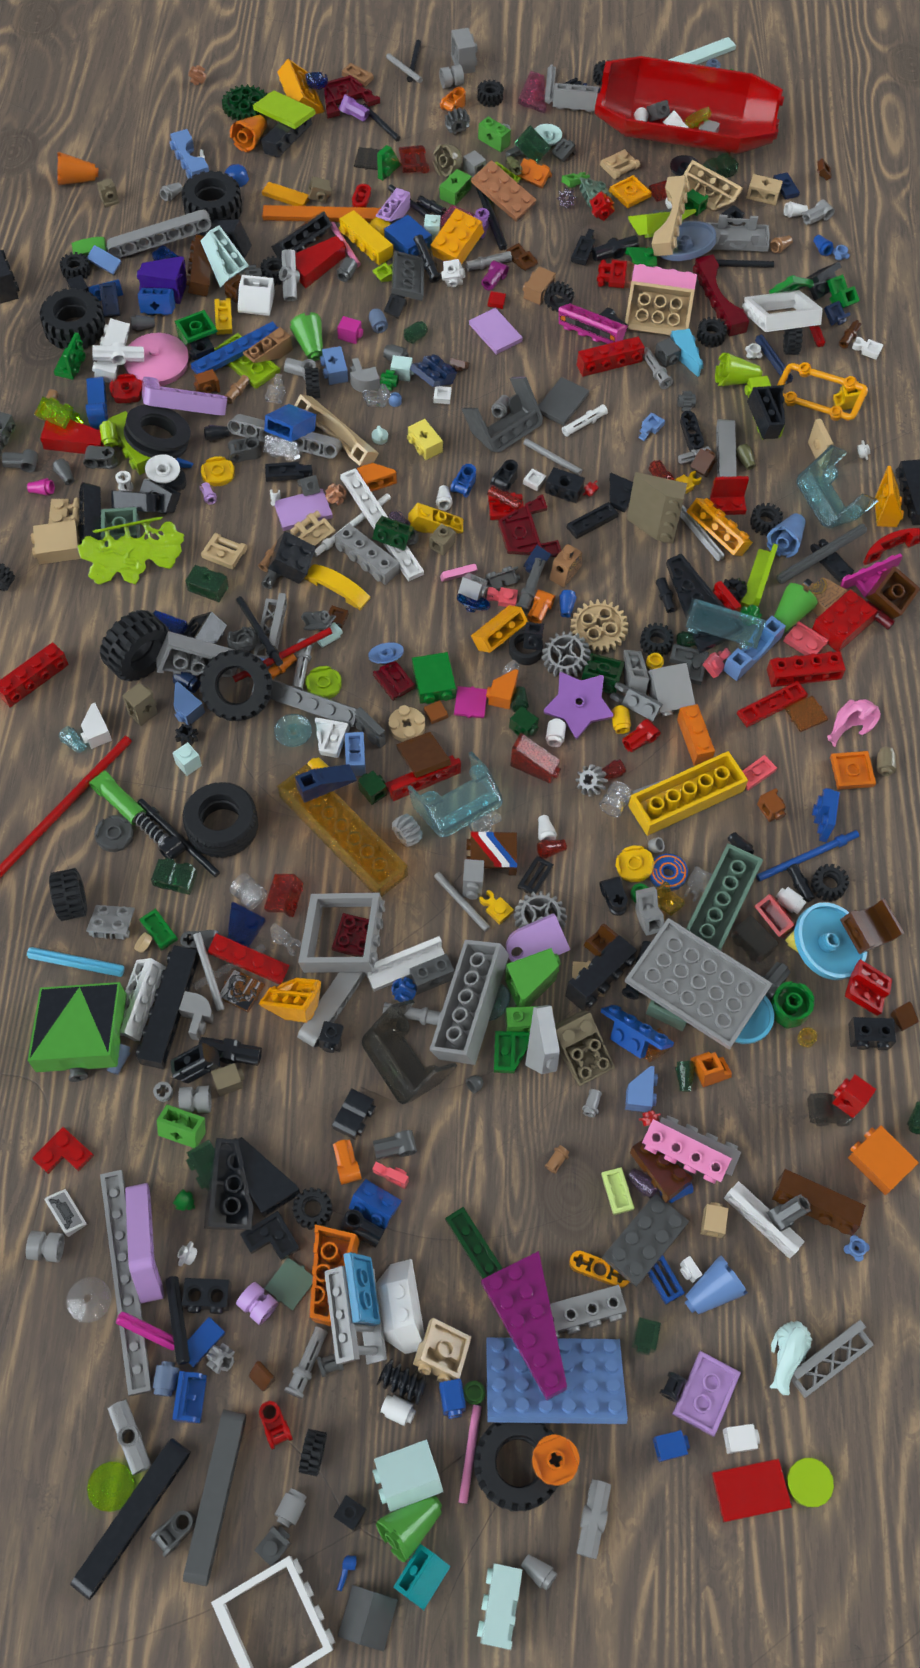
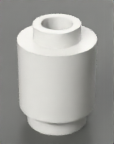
M556 718L548 722L546 741L551 747H560L564 742L566 723L561 719Z
M789 887L786 889L782 888L776 896L780 905L791 913L798 914L806 904V901L803 900L804 897Z
M387 1395L380 1412L385 1414L386 1418L405 1426L407 1422L411 1424L416 1410L413 1409V1403L396 1395H393V1397Z

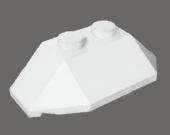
M412 1259L390 1264L376 1283L384 1340L404 1354L417 1352L419 1343L425 1337Z

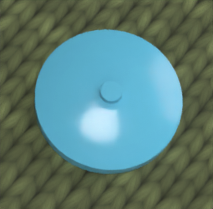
M824 902L814 904L800 914L794 929L795 944L800 957L813 972L826 979L843 980L851 976L858 960L861 959L865 962L867 951L862 954L858 953L840 921L849 912L836 904Z

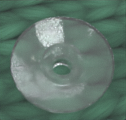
M83 1278L71 1287L67 1295L68 1311L74 1319L80 1322H95L107 1313L111 1305V1291L108 1285L99 1278ZM90 1294L91 1300L84 1302V1297Z

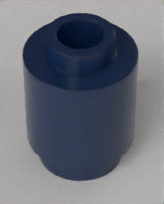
M181 672V674H173V683L175 684L178 681L191 693H195L201 685V681L192 673Z

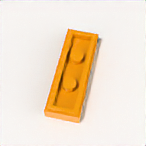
M268 182L262 190V196L292 206H306L310 200L308 199V194L272 182Z

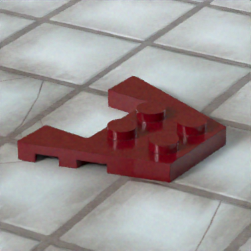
M351 75L324 82L327 119L340 116V110L337 105L341 104L344 94L355 100L363 98L368 107L380 104V97L374 96L371 90L363 88V84Z
M543 494L537 496L535 500L527 502L522 508L516 509L498 520L508 554L530 555L536 545L551 554L550 557H557L561 552L558 540L541 544L531 514L547 511L548 508Z

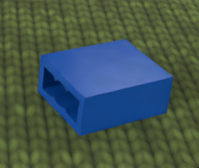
M409 215L384 228V237L393 244V249L414 256L420 255L413 240L419 234L423 235L428 249L431 248L432 234Z
M287 404L265 415L264 431L293 442L315 431L316 414Z

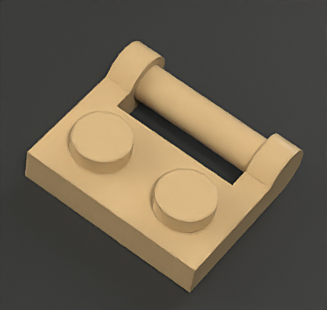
M625 149L601 160L600 166L613 179H617L620 175L633 169L636 170L641 166L640 161L634 159Z
M214 533L202 551L201 556L203 559L233 570L241 556L246 553L247 545L236 543L221 537L218 533Z

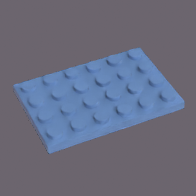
M486 1337L487 1422L627 1424L628 1417L620 1339L557 1338L567 1390L546 1400L512 1338Z

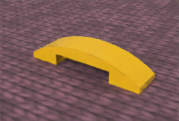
M313 564L304 578L316 586L321 584L346 598V603L358 610H361L370 600V596L356 583L325 566Z

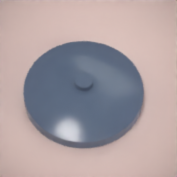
M701 221L682 222V225L679 226L680 234L677 237V247L674 248L673 255L659 257L670 261H685L700 257L709 252L716 244V230L710 224Z

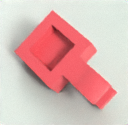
M488 587L486 600L498 601V606H515L518 590L501 587L500 591L493 587Z
M725 648L723 652L718 651L717 653L710 654L703 663V666L712 678L718 677L724 669L725 664L723 661L731 654L728 648Z

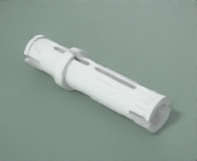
M602 404L594 410H589L582 417L562 427L563 434L568 437L586 425L595 423L598 418L608 413L606 406Z

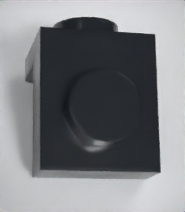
M324 1021L319 1036V1045L322 1050L329 1053H334V1051L340 1052L343 1025Z

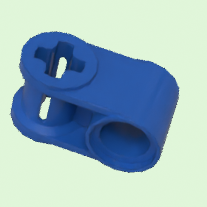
M465 464L461 467L451 484L450 492L460 493L465 498L469 496L476 482V467L474 465Z

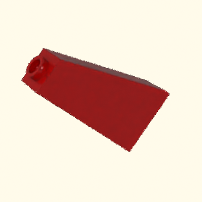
M337 235L295 253L296 270L300 273L299 282L304 288L309 287L345 258L346 245Z
M48 412L40 437L45 450L85 454L87 446L105 447L101 440L100 430Z

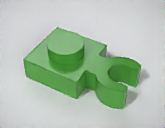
M586 172L567 174L562 176V182L568 187L574 188L576 185L581 184L580 177L590 179V175H586Z

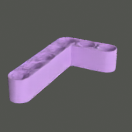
M143 377L142 399L145 405L214 415L226 414V396L161 387L158 379Z
M143 1183L125 1188L128 1262L130 1273L142 1304L164 1299V1291L154 1259L148 1183Z

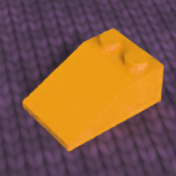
M887 466L874 498L876 524L881 527H897L904 516V511L901 510L902 497L899 495V488L891 466Z

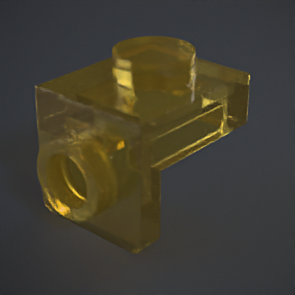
M665 881L656 888L658 907L670 916L685 905L684 899L670 890L668 882Z

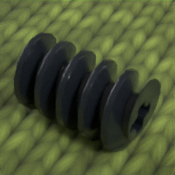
M393 1359L385 1364L377 1385L381 1381H383V1389H387L391 1385L392 1393L400 1389V1397L408 1393V1401H411L416 1396V1405H418L427 1385L426 1375L417 1379L418 1371L409 1375L410 1367H407L402 1372L401 1363L394 1368Z

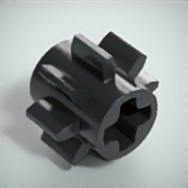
M182 724L179 729L175 730L177 734L175 736L176 742L181 741V746L187 742L191 746L194 742H198L196 736L198 735V730L193 729L192 724Z

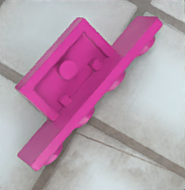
M901 553L895 556L891 555L882 562L878 561L866 569H860L857 573L848 574L842 579L840 586L847 589L856 585L862 595L866 597L883 572L893 566L897 567L903 556Z

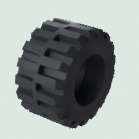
M72 868L52 872L49 877L50 894L59 920L65 921L86 916V895L77 869Z

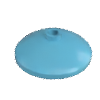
M766 995L736 1039V1043L752 1044L762 1040L770 1032L774 1023V1009Z

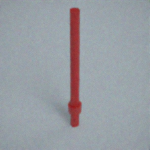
M329 627L279 652V656L281 659H284L333 633ZM271 658L262 661L267 667L275 663ZM245 670L232 676L235 683L246 677H251Z

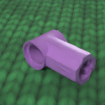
M344 94L339 110L365 122L369 115V109Z

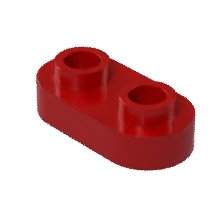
M359 184L356 187L352 197L353 207H367L371 197V187L368 184Z

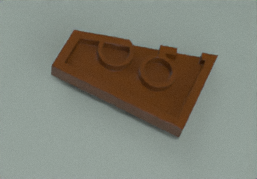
M642 1139L631 1148L630 1154L643 1172L649 1174L652 1178L651 1183L655 1188H659L663 1194V1200L667 1203L689 1186L693 1177L677 1164L665 1160V1154L659 1151L653 1154L645 1150L646 1145L642 1143Z

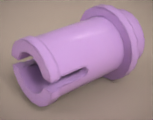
M202 483L200 490L204 495L205 503L209 505L214 504L217 501L216 493L212 491L209 483Z

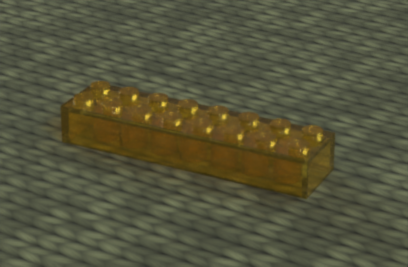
M308 764L277 786L279 797L372 893H380L382 897L408 876V866L334 791L304 803L297 789L295 776L312 770Z

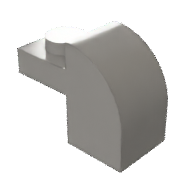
M352 359V366H350L351 386L362 393L379 391L380 378L376 368L362 369L359 359Z
M655 887L637 890V903L634 904L640 926L646 936L658 933L664 925V915L658 907L657 890Z
M185 991L179 1011L182 1017L192 1019L188 1033L191 1039L199 1041L200 1036L204 1035L206 1030L205 1022L213 1024V1012L205 997Z

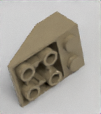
M582 1010L555 1024L560 1055L579 1086L615 1068L590 1012Z

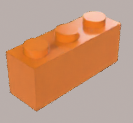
M698 704L681 707L677 721L695 766L713 758L715 749Z

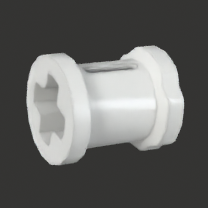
M120 471L116 474L115 479L119 483V490L132 491L134 489L133 483L130 481L131 475L129 472Z

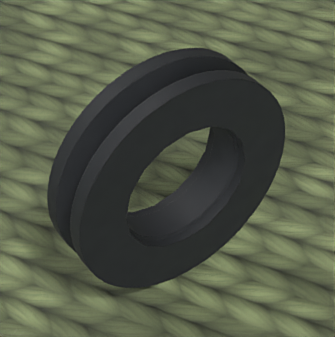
M139 405L131 409L127 414L124 426V437L128 444L139 453L150 458L156 455H169L173 458L180 457L187 450L191 435L188 423L178 413L169 408ZM148 425L158 426L168 431L173 437L166 439L157 438L145 432L142 427Z

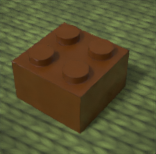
M893 566L883 572L865 598L879 610L883 609L887 616L895 619L904 613L920 591V587Z

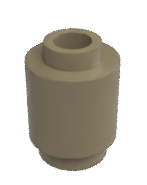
M890 747L881 748L877 754V772L883 776H891L896 772V753Z

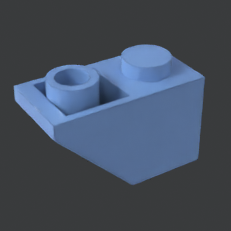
M650 1066L628 1084L625 1110L648 1112L651 1111L652 1106H656L657 1094L653 1093V1087L657 1086L658 1074L654 1073L655 1066Z

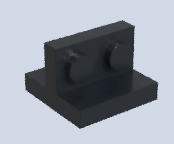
M840 262L821 268L806 278L813 280L814 286L809 288L814 300L830 292L827 281L837 277L835 271L842 268Z

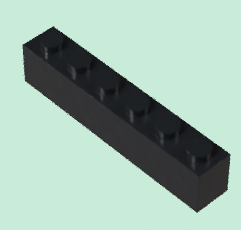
M174 945L172 952L169 951L168 965L166 970L162 971V983L160 988L156 989L154 1007H151L149 1010L148 1018L150 1020L148 1026L145 1025L143 1028V1041L136 1050V1057L141 1065L159 1069L165 1068L181 1018L179 1007L185 991L189 992L200 959L198 951L195 949Z

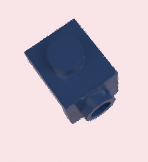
M840 301L824 308L831 326L844 324L851 315L850 312L845 314Z

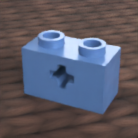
M341 346L322 349L320 363L321 367H325L323 374L324 378L328 379L329 385L348 382V370Z

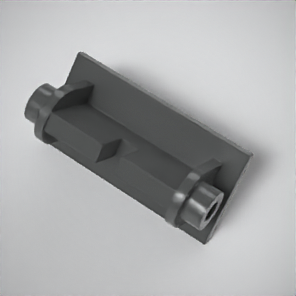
M508 566L503 568L500 573L491 572L487 574L485 580H488L486 587H493L497 590L501 587L503 588L501 582L503 580L506 586L518 583L520 575L515 573L518 566L514 568Z
M324 610L315 611L314 613L304 612L301 616V619L306 624L303 628L304 630L327 629L336 618V615L330 616Z

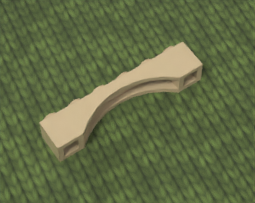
M686 175L667 178L665 190L667 199L672 204V210L666 222L654 232L652 240L654 256L673 255L674 248L677 247V237L680 234L679 226L682 225V214L685 213L684 205L687 203V192L690 191V183L687 182Z
M300 394L294 406L316 414V426L331 437L339 439L342 447L359 466L374 463L379 455L375 449L313 397Z

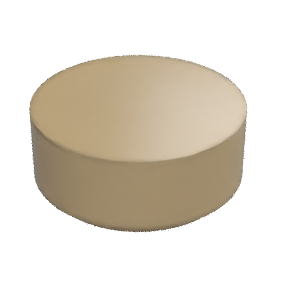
M146 932L143 933L137 940L134 949L143 953L149 947L152 936Z

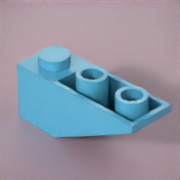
M690 329L671 331L670 338L681 349L679 361L697 377L700 376L701 369H703V360L699 357V348L695 345V336L692 335Z

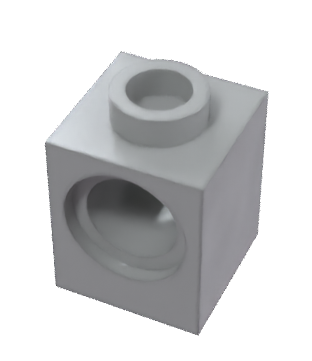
M468 573L463 576L458 593L477 601L485 597L488 587H486L488 580Z

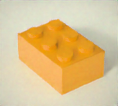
M456 208L430 245L433 256L442 261L459 259L462 265L484 233L482 221Z

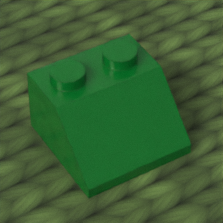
M205 310L175 321L178 337L185 346L218 332Z

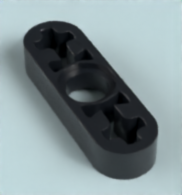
M684 411L681 414L680 424L690 452L692 449H702L704 439L696 415L692 411ZM688 430H694L696 433L690 434Z

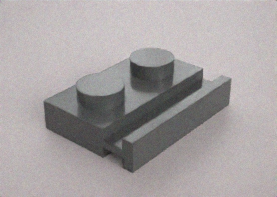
M359 707L355 710L356 728L360 732H364L373 745L376 744L379 748L383 747L386 744L385 730Z

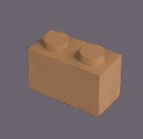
M539 266L535 272H532L529 281L524 283V299L541 305L544 301L548 285L555 282L556 273Z

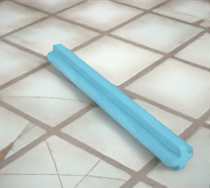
M29 947L27 951L29 959L119 977L123 976L125 970L124 966L120 964Z

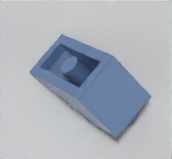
M177 681L174 691L175 717L179 722L189 725L205 713L204 706L199 699Z

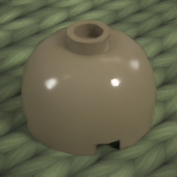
M442 144L435 148L433 153L435 161H433V165L440 176L444 175L447 177L456 169L460 170L462 155L456 146Z

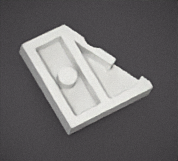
M316 717L315 723L320 754L338 758L345 742V733H348L350 729L349 723Z

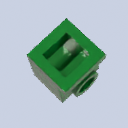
M692 189L687 192L685 209H696L694 215L698 216L706 209L709 196H703Z

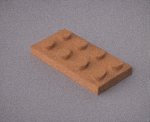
M492 160L471 179L472 184L514 221L521 218L536 203V199Z

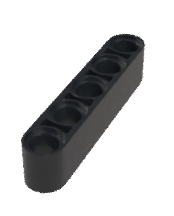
M82 482L79 490L80 544H82V540L86 536L102 540L101 532L93 533L94 530L101 529L100 486Z

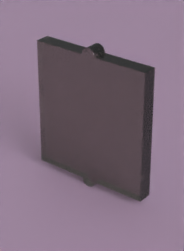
M359 147L354 167L364 168L365 170H378L377 153L380 150L372 149L371 147Z

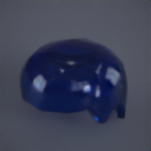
M321 72L305 74L306 84L312 90H322L328 84L327 74H325V77H323Z

